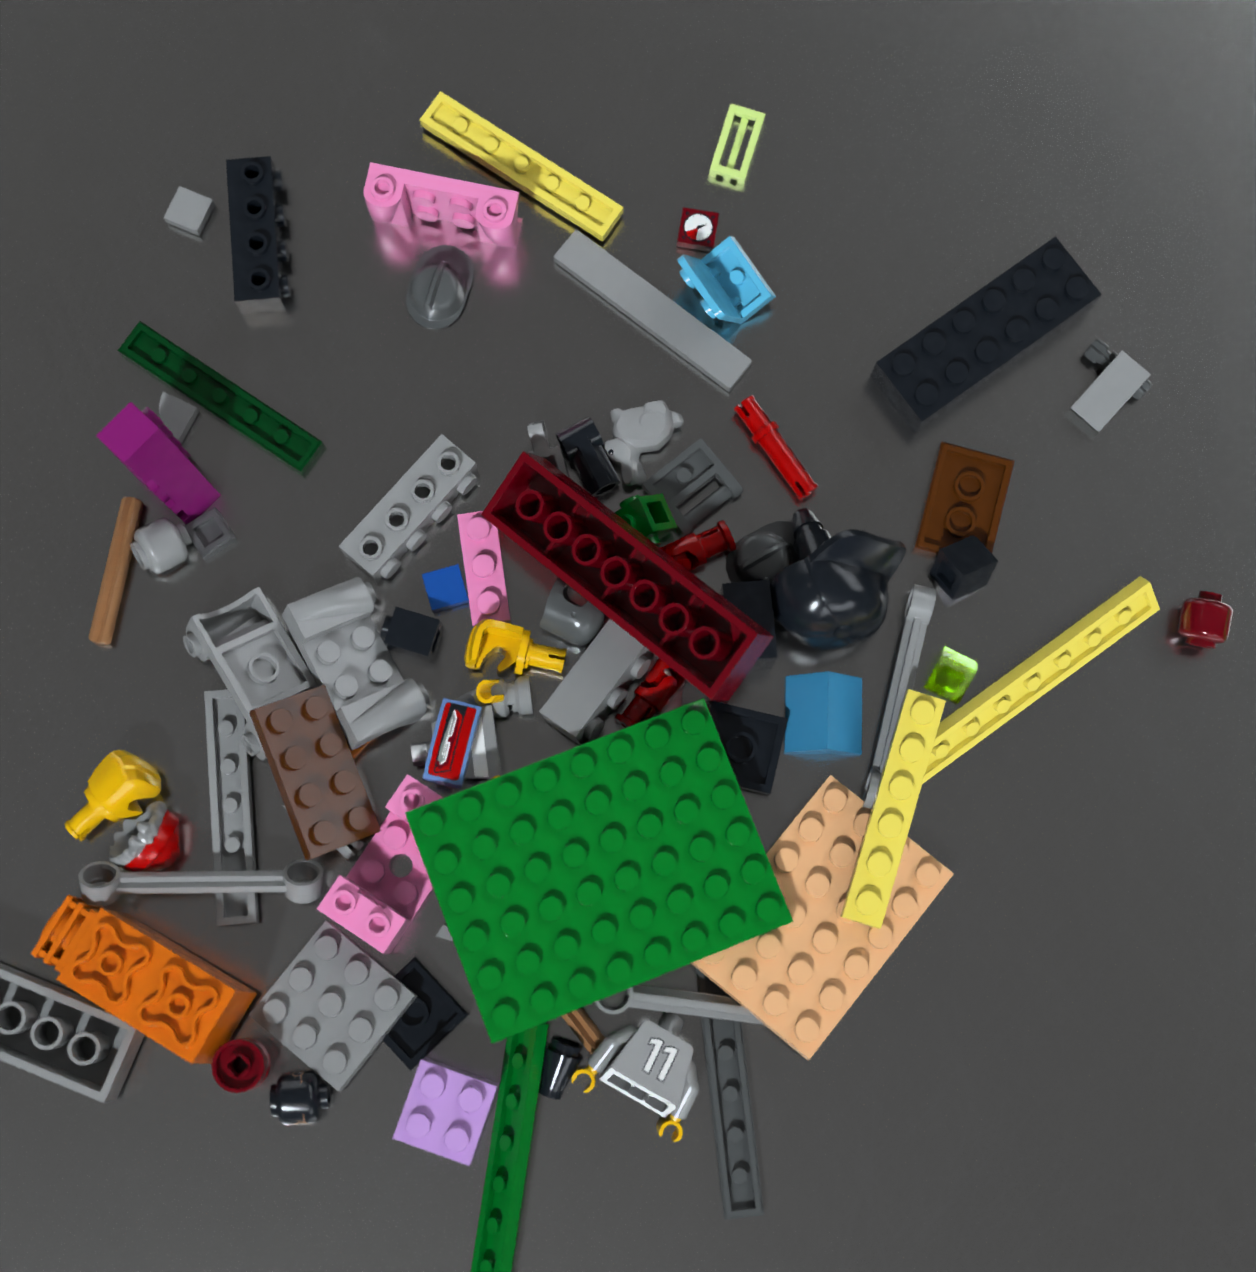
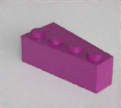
M130 401L96 437L141 483L187 525L201 516L221 494L188 460L191 455L164 425L165 423L147 406L140 411Z

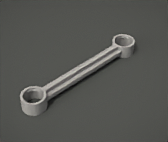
M913 584L904 614V627L873 763L865 784L862 807L872 809L905 692L908 689L913 690L927 626L935 605L937 589Z
M306 859L295 860L289 863L284 870L120 872V869L114 863L97 861L81 869L79 885L82 900L92 906L109 905L118 900L121 894L284 892L290 901L304 904L316 901L322 896L324 892L323 868L318 862L314 860L306 861ZM302 879L312 880L311 882L307 883L295 882ZM97 882H109L104 885H92Z
M638 984L626 989L627 995L624 1001L617 1007L608 1008L600 1000L594 1002L596 1007L608 1014H619L627 1008H636L764 1025L745 1007L741 1006L731 996Z

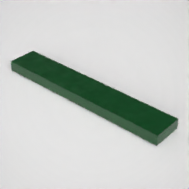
M141 321L138 322L118 349L122 356L301 475H304L324 447V443Z

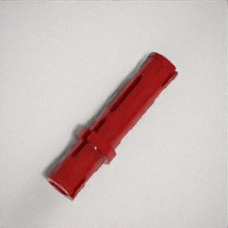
M751 395L741 402V406L740 404L737 405L734 411L753 434L751 439L754 444H760L800 501L810 495L811 491H815L819 485L815 483L778 432L780 426L777 422H771L755 400L754 395Z

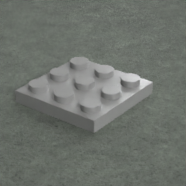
M325 920L249 1016L333 1088L342 1092L418 995L394 977V975L335 926Z

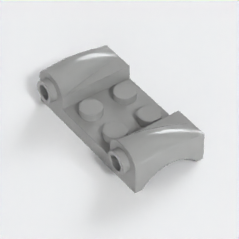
M359 577L289 603L282 613V617L317 686L325 684L351 751L393 729L418 722L426 713V704L429 703L427 690L422 683H416L412 678L403 680L370 617L374 610V603L377 600L375 591L369 582H363Z
M257 587L223 608L192 616L186 627V635L183 637V642L186 650L192 657L197 656L203 662L211 660L247 721L244 726V734L241 736L245 750L250 756L256 755L262 761L267 758L249 712L255 708L318 686L260 587Z

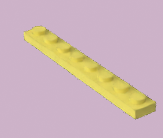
M1139 576L942 720L938 727L923 783L1159 611L1160 607L1151 583Z

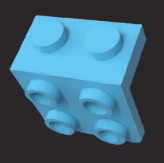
M732 236L726 238L702 259L685 254L677 259L682 267L679 271L680 276L690 288L694 289L696 287L703 297L700 301L701 306L712 319L718 318L725 322L742 324L776 297L737 240Z

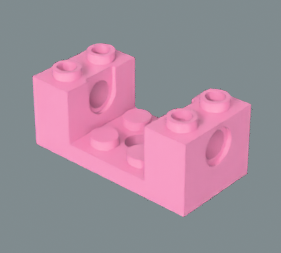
M407 774L385 806L390 812L380 826L381 831L375 833L346 877L338 876L317 907V910L383 954H391L434 890L405 812L437 801L443 797ZM398 855H407L412 861V870L405 877H396L391 871V862Z

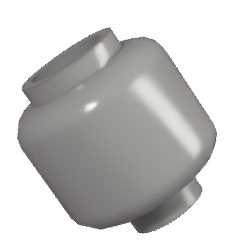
M162 517L138 528L134 534V542L130 543V547L135 559L144 571L149 569L156 574H161L186 561L188 557L186 546L192 542L183 524L175 525L170 519Z

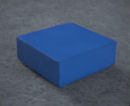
M459 564L422 574L433 613L469 603Z

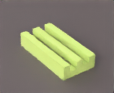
M730 103L710 167V176L716 177L721 175L724 180L730 181L734 179L737 180V184H745L764 123L765 113ZM735 115L740 116L742 119L727 166L725 167L720 165ZM750 119L755 121L739 171L734 169Z

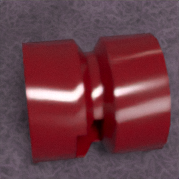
M247 1037L230 1040L221 1045L214 1054L211 1064L212 1075L216 1083L225 1091L232 1093L250 1091L263 1085L272 1075L274 1068L273 1053L269 1046L261 1039Z

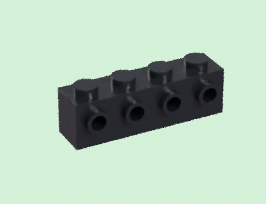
M271 156L226 160L234 302L241 314L286 311L285 297H291V283L289 275H284L283 262H289L287 240L281 239V227L287 226L284 204H279L278 193L284 192L283 172L281 169H276Z

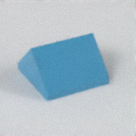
M830 671L785 676V718H788L784 733V753L862 755V678Z

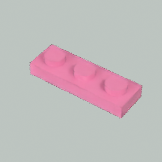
M483 511L457 514L473 627L484 619L511 623L498 528L481 515Z

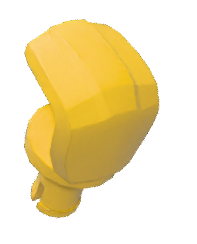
M484 619L477 623L469 634L464 661L467 668L480 670L486 659L495 652H500L505 658L497 667L498 675H501L513 666H515L514 674L522 675L523 668L527 669L528 665L562 673L567 649L533 643V639L530 638L531 631L525 630L524 627L498 620Z
M119 749L110 752L99 763L87 781L88 786L85 788L84 793L88 802L70 820L65 822V828L75 839L79 838L80 841H84L86 836L104 819L119 822L122 818L141 815L143 811L137 800L154 798L160 793L161 777L159 772L153 765L128 751Z

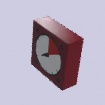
M683 207L677 247L711 252L714 249L719 213Z

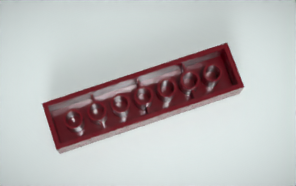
M523 451L481 514L711 700L729 701L774 638L768 631L543 457Z

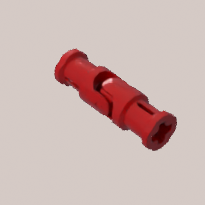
M721 520L711 529L697 535L692 532L659 548L690 571L707 564V559L727 550L729 552L736 550V545L724 520Z
M659 658L648 672L644 682H641L635 689L633 700L622 714L617 713L614 719L622 727L626 728L652 718L656 712L661 713L669 702V698L677 692L686 679ZM664 669H668L671 673V676L664 673Z

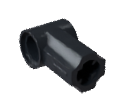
M590 417L555 434L566 459L570 464H574L587 491L592 496H601L620 484V479L603 449L604 443L601 435Z

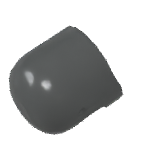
M558 577L546 601L545 611L539 627L573 645H586L600 632L606 615L589 601L583 606L571 601L568 595L570 586Z

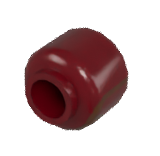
M1199 591L1198 598L1190 597L1183 601L1177 630L1180 635L1185 637L1184 643L1216 649L1217 644L1227 641L1233 618V609L1230 605L1222 602L1223 595Z

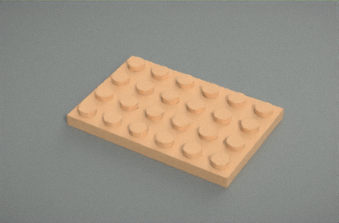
M831 774L766 853L793 922L691 963L806 1060L811 1059L954 874L907 836L881 929L842 918L841 913L871 809L862 807L864 801Z

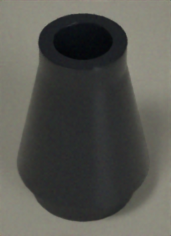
M553 1036L550 1044L545 1045L542 1077L539 1087L541 1095L555 1100L561 1099L563 1091L583 1059V1056L580 1055L582 1045L560 1036Z

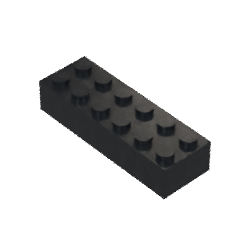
M1055 236L878 360L870 377L913 433L916 434L1090 311L1102 294Z

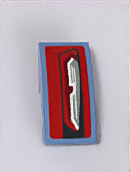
M443 698L426 760L423 781L462 789L471 758L473 741L481 717V706Z

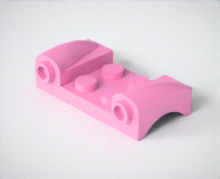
M370 162L363 191L367 209L374 221L409 227L411 215L416 214L418 218L425 221L442 219L452 221L454 225L466 229L477 226L481 242L496 244L504 248H517L522 226V218H518V191Z

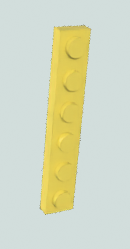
M441 91L420 118L421 127L602 242L623 214V207Z
M910 689L905 692L841 913L842 918L877 929L882 927L946 700Z

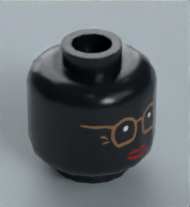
M312 1070L283 1073L278 1078L277 1083L272 1084L270 1087L271 1114L273 1117H278L279 1121L285 1126L318 1123L323 1115V1109L330 1108L331 1105L329 1084H322L321 1077Z

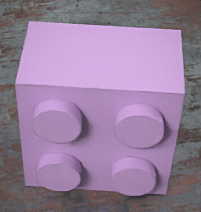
M427 1057L421 1059L393 1139L470 1166L475 1157L500 1083Z

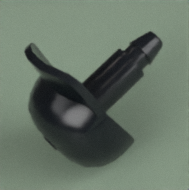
M799 509L793 514V532L796 539L794 549L799 561L785 567L775 576L770 584L774 618L800 642L815 649L824 651L840 650L864 643L878 631L885 621L889 602L888 582L906 554V547L901 541L883 538L862 530L849 529L838 532L831 537L830 533L823 528L821 522L810 509Z

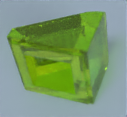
M943 647L925 683V687L960 703L977 672L978 663L948 647Z

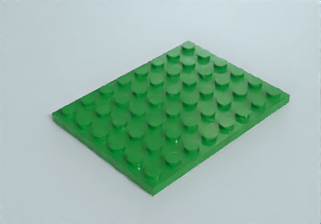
M704 698L405 812L492 1044L793 922Z

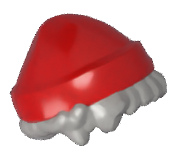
M155 801L135 820L126 819L123 821V831L115 832L114 846L109 848L110 862L130 872H157L165 870L175 864L181 854L179 818L167 809L164 802Z

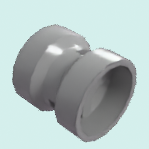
M529 676L517 677L510 683H506L503 679H498L500 682L492 686V696L504 695L502 702L492 703L494 718L507 717L510 711L518 712L521 715L533 714Z

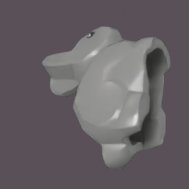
M663 400L648 402L644 406L627 410L617 408L610 412L614 439L607 440L604 443L603 449L609 460L621 467V476L625 486H632L634 484L642 486V483L646 481V473L639 461L640 454L659 451L670 440L674 429L684 424L683 416L675 411H670Z

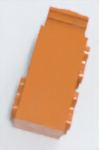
M67 895L61 906L52 914L31 953L32 956L43 959L45 964L55 966L54 969L60 972L56 980L191 1064H212L214 1054L221 1045L229 1041L257 995L255 991L129 914L109 910L102 906L89 905L81 897Z

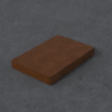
M942 441L937 452L913 551L937 557L940 549L967 537L976 536L992 553L1015 461Z

